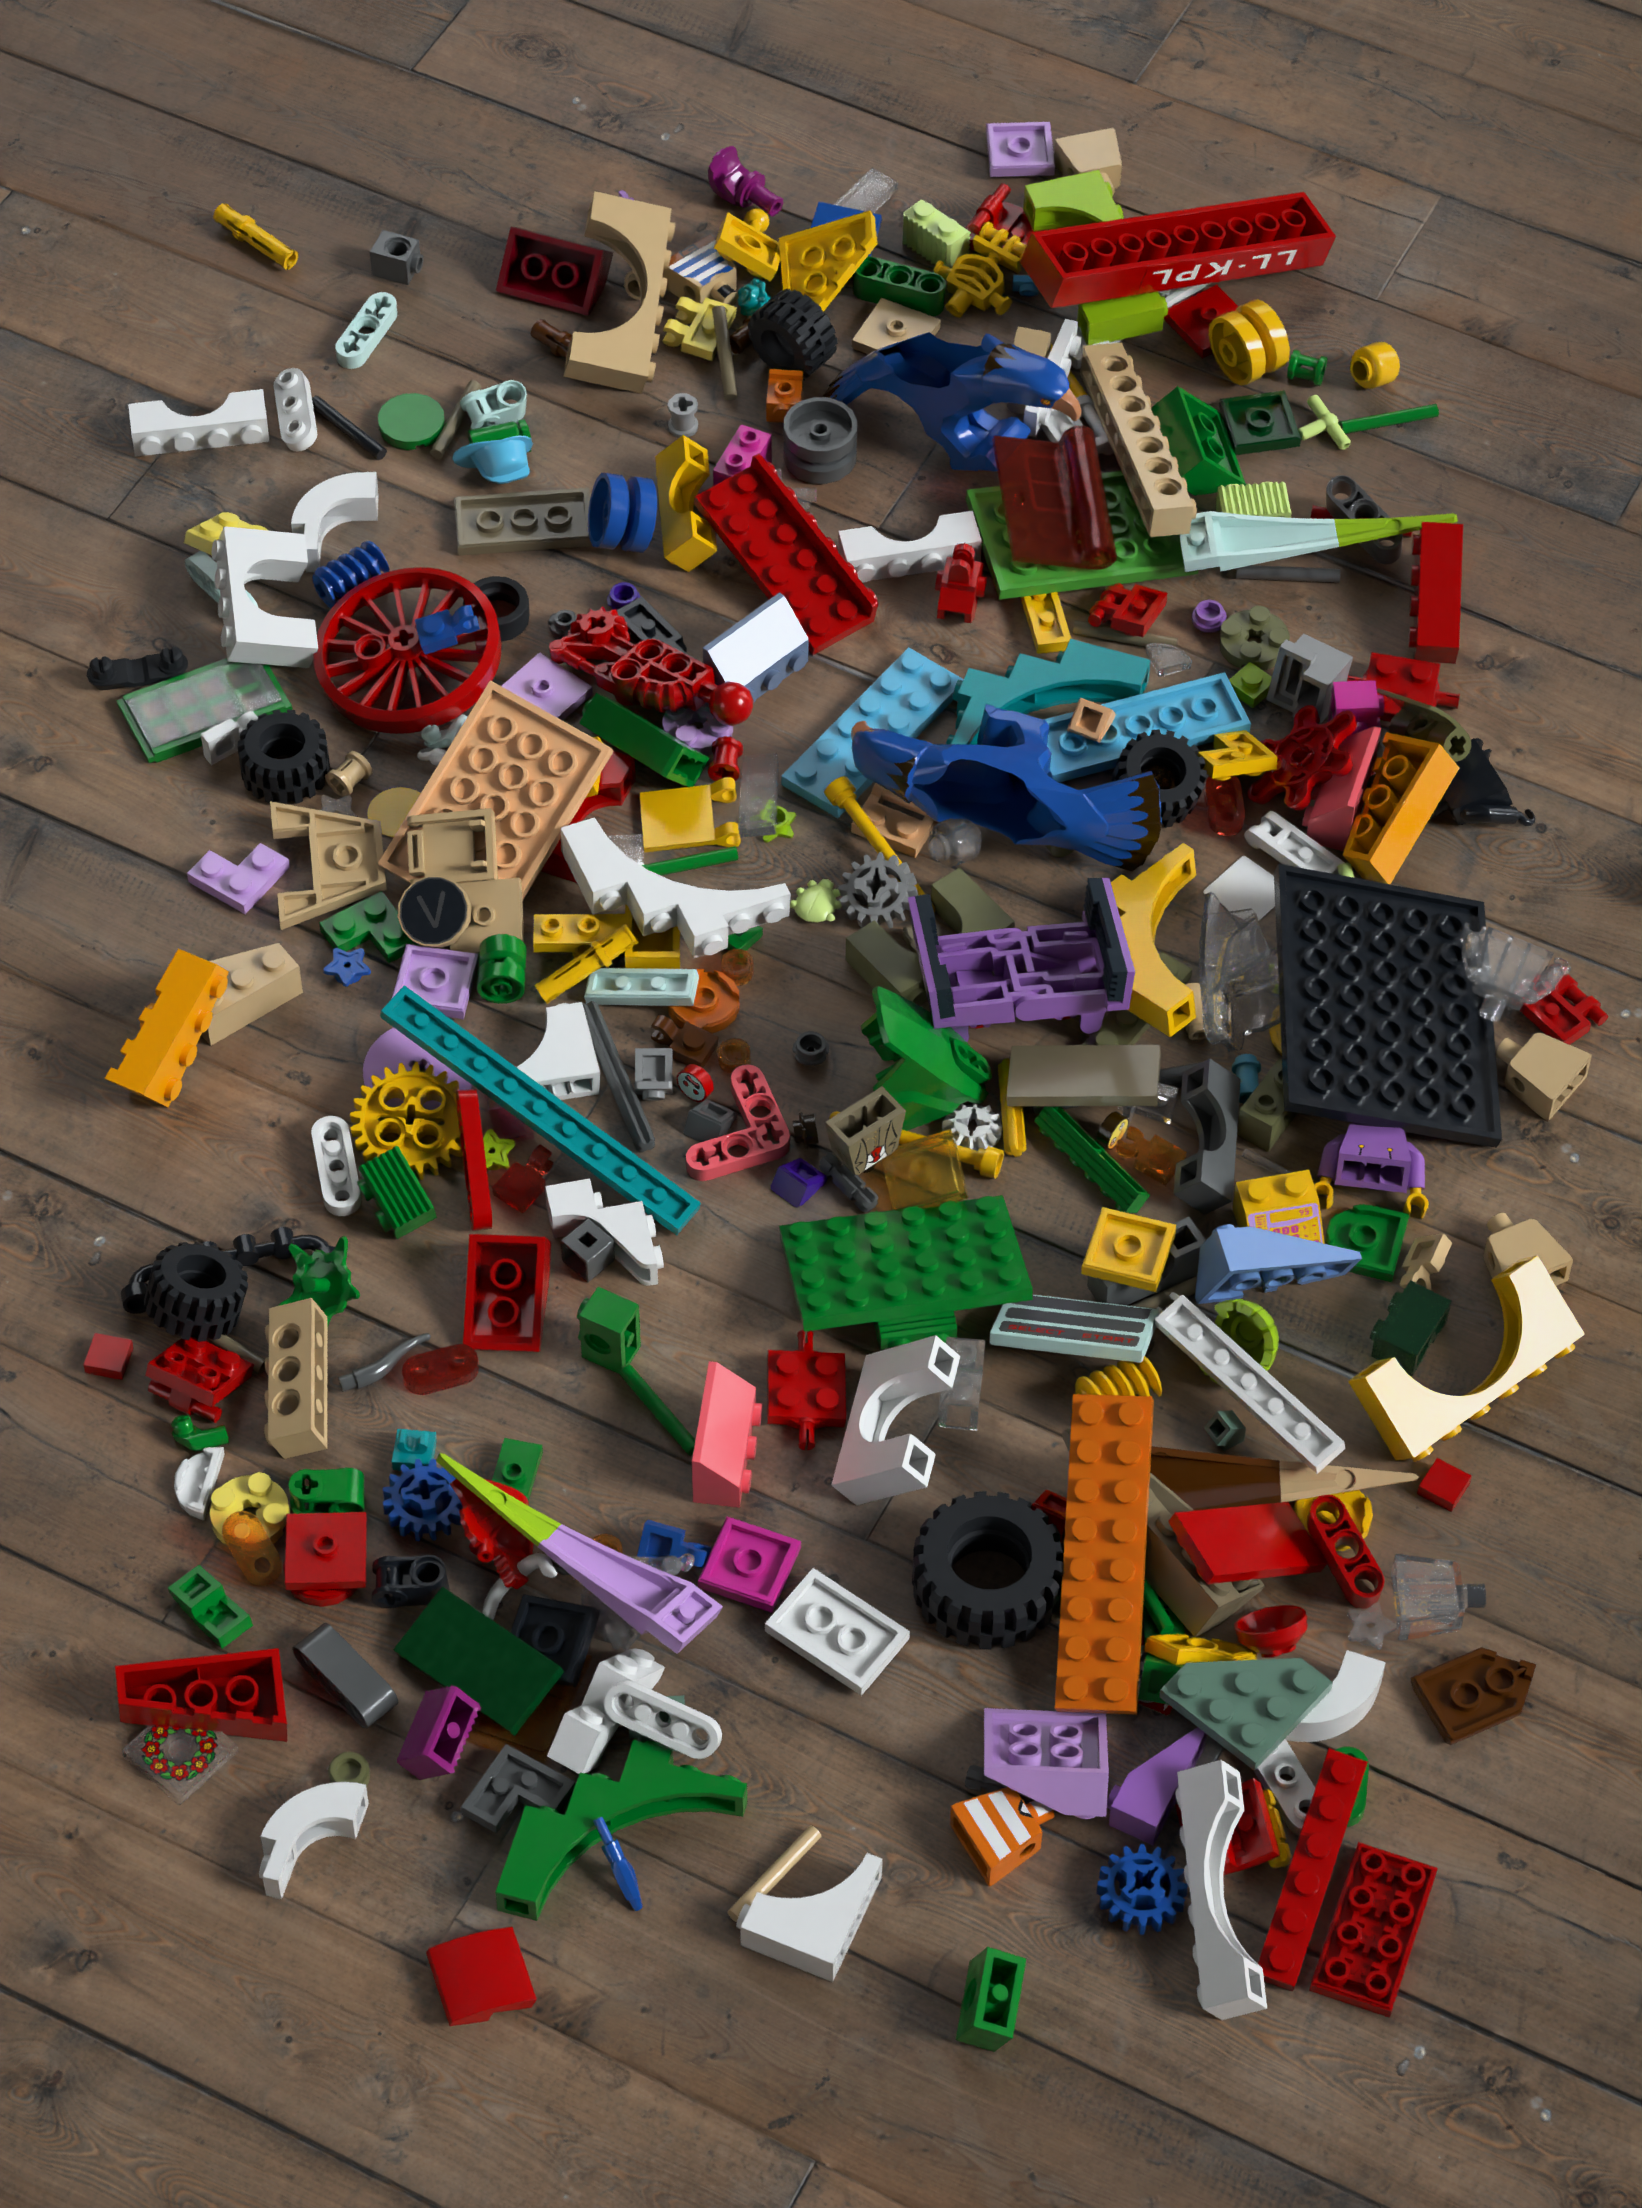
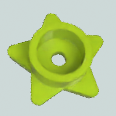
M769 804L761 812L760 817L751 819V825L763 832V841L766 843L777 836L791 839L794 833L790 824L794 821L796 813L787 812L781 806Z
M488 1129L483 1138L487 1170L508 1169L510 1167L508 1153L515 1147L516 1142L513 1139H499L493 1129ZM490 1149H494V1150H495L494 1153H489L488 1151H489Z

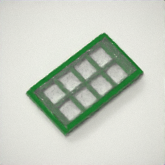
M227 658L123 695L122 699L116 700L118 708L148 763L154 761L158 763L202 747L201 733L229 718L237 722L239 717L248 711H253L258 717L263 713L267 715L273 714V710L280 709V713L287 712L288 709L293 710L290 701L269 665L231 662Z

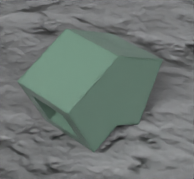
M1233 1410L1217 1411L1204 1427L1215 1444L1220 1446L1223 1451L1240 1444L1245 1439L1246 1428Z

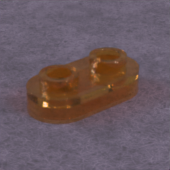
M238 1511L231 1514L223 1524L222 1536L245 1578L256 1586H268L274 1583L281 1574L282 1560L261 1522L250 1512ZM238 1524H246L250 1528L249 1536L244 1539L238 1538L234 1533L235 1527ZM260 1558L267 1559L270 1563V1569L266 1573L257 1572L254 1568L256 1560Z

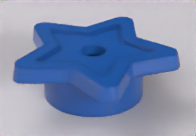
M334 948L333 961L323 969L324 974L333 975L345 987L356 983L364 975H370L371 971L362 962L365 954L362 948L351 952ZM345 964L351 965L348 968L344 967Z

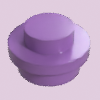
M1215 600L1201 601L1192 612L1193 625L1204 632L1219 631L1221 624L1227 618L1223 606Z

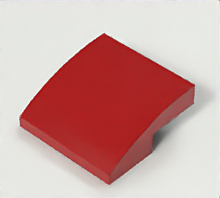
M1254 1778L1241 1783L1244 1812L1234 1829L1227 1849L1223 1875L1248 1869L1281 1856L1261 1783ZM1176 1804L1175 1807L1178 1819L1180 1822V1826L1182 1827L1183 1823L1181 1809L1179 1808L1178 1804Z
M513 1926L459 1937L428 1948L426 1952L449 2026L487 2022L493 2013L532 2008L537 2000Z

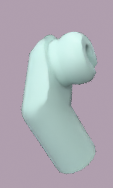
M461 714L456 717L448 729L440 730L437 725L426 726L421 732V737L425 740L424 744L431 749L448 748L457 730L467 719V716Z

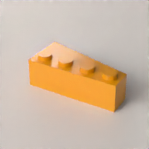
M1386 732L1382 741L1385 746L1383 755L1376 758L1373 771L1376 773L1371 788H1366L1362 800L1365 802L1362 814L1357 815L1343 856L1363 879L1391 884L1458 772L1459 767L1439 743Z
M178 948L155 989L156 996H158L156 1003H150L144 1008L138 1018L140 1021L139 1033L133 1040L127 1038L120 1050L121 1054L125 1055L118 1070L111 1067L105 1079L132 1093L169 1108L171 1101H174L181 1091V1079L186 1067L190 1066L195 1060L198 1040L202 1032H205L211 1024L213 1017L211 1011L214 1004L227 988L228 979L226 977L229 971L215 963Z

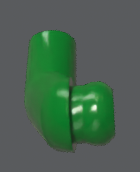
M187 1415L177 1416L171 1423L173 1429L171 1434L174 1440L193 1451H203L207 1447L229 1444L225 1425L201 1430L193 1425L191 1418Z

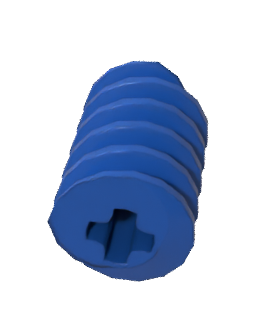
M368 540L364 541L360 548L354 547L350 549L349 554L344 553L339 555L337 560H330L326 567L320 566L316 568L312 581L319 597L331 609L336 604L335 597L340 600L347 593V590L350 591L369 578L380 575L381 571L383 573L389 572L390 569L379 547L374 542Z

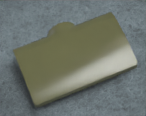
M1379 688L1377 689V693L1393 700L1402 708L1392 718L1389 725V733L1439 743L1454 762L1463 760L1469 754L1471 739L1464 728L1450 715L1436 707Z

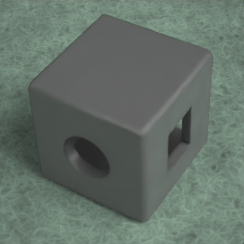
M586 1219L561 1240L562 1261L586 1282H589L615 1261L614 1239L590 1219Z

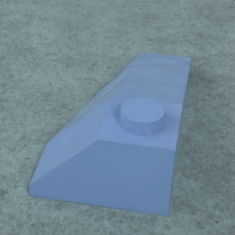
M1232 1224L1222 1225L1212 1231V1235L1200 1246L1195 1299L1197 1304L1222 1302L1243 1298L1242 1291L1263 1286L1264 1293L1276 1291L1278 1287L1288 1284L1293 1279H1297L1298 1284L1303 1285L1343 1276L1362 1257L1359 1251L1251 1226L1235 1228Z

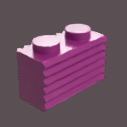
M453 1685L451 1687L446 1686L445 1689L426 1691L398 1755L397 1763L419 1780L454 1773V1766L458 1765L457 1759L461 1758L460 1752H463L462 1746L466 1745L465 1739L469 1738L468 1732L472 1731L471 1725L475 1724L474 1718L478 1717L477 1711L481 1710L480 1704Z

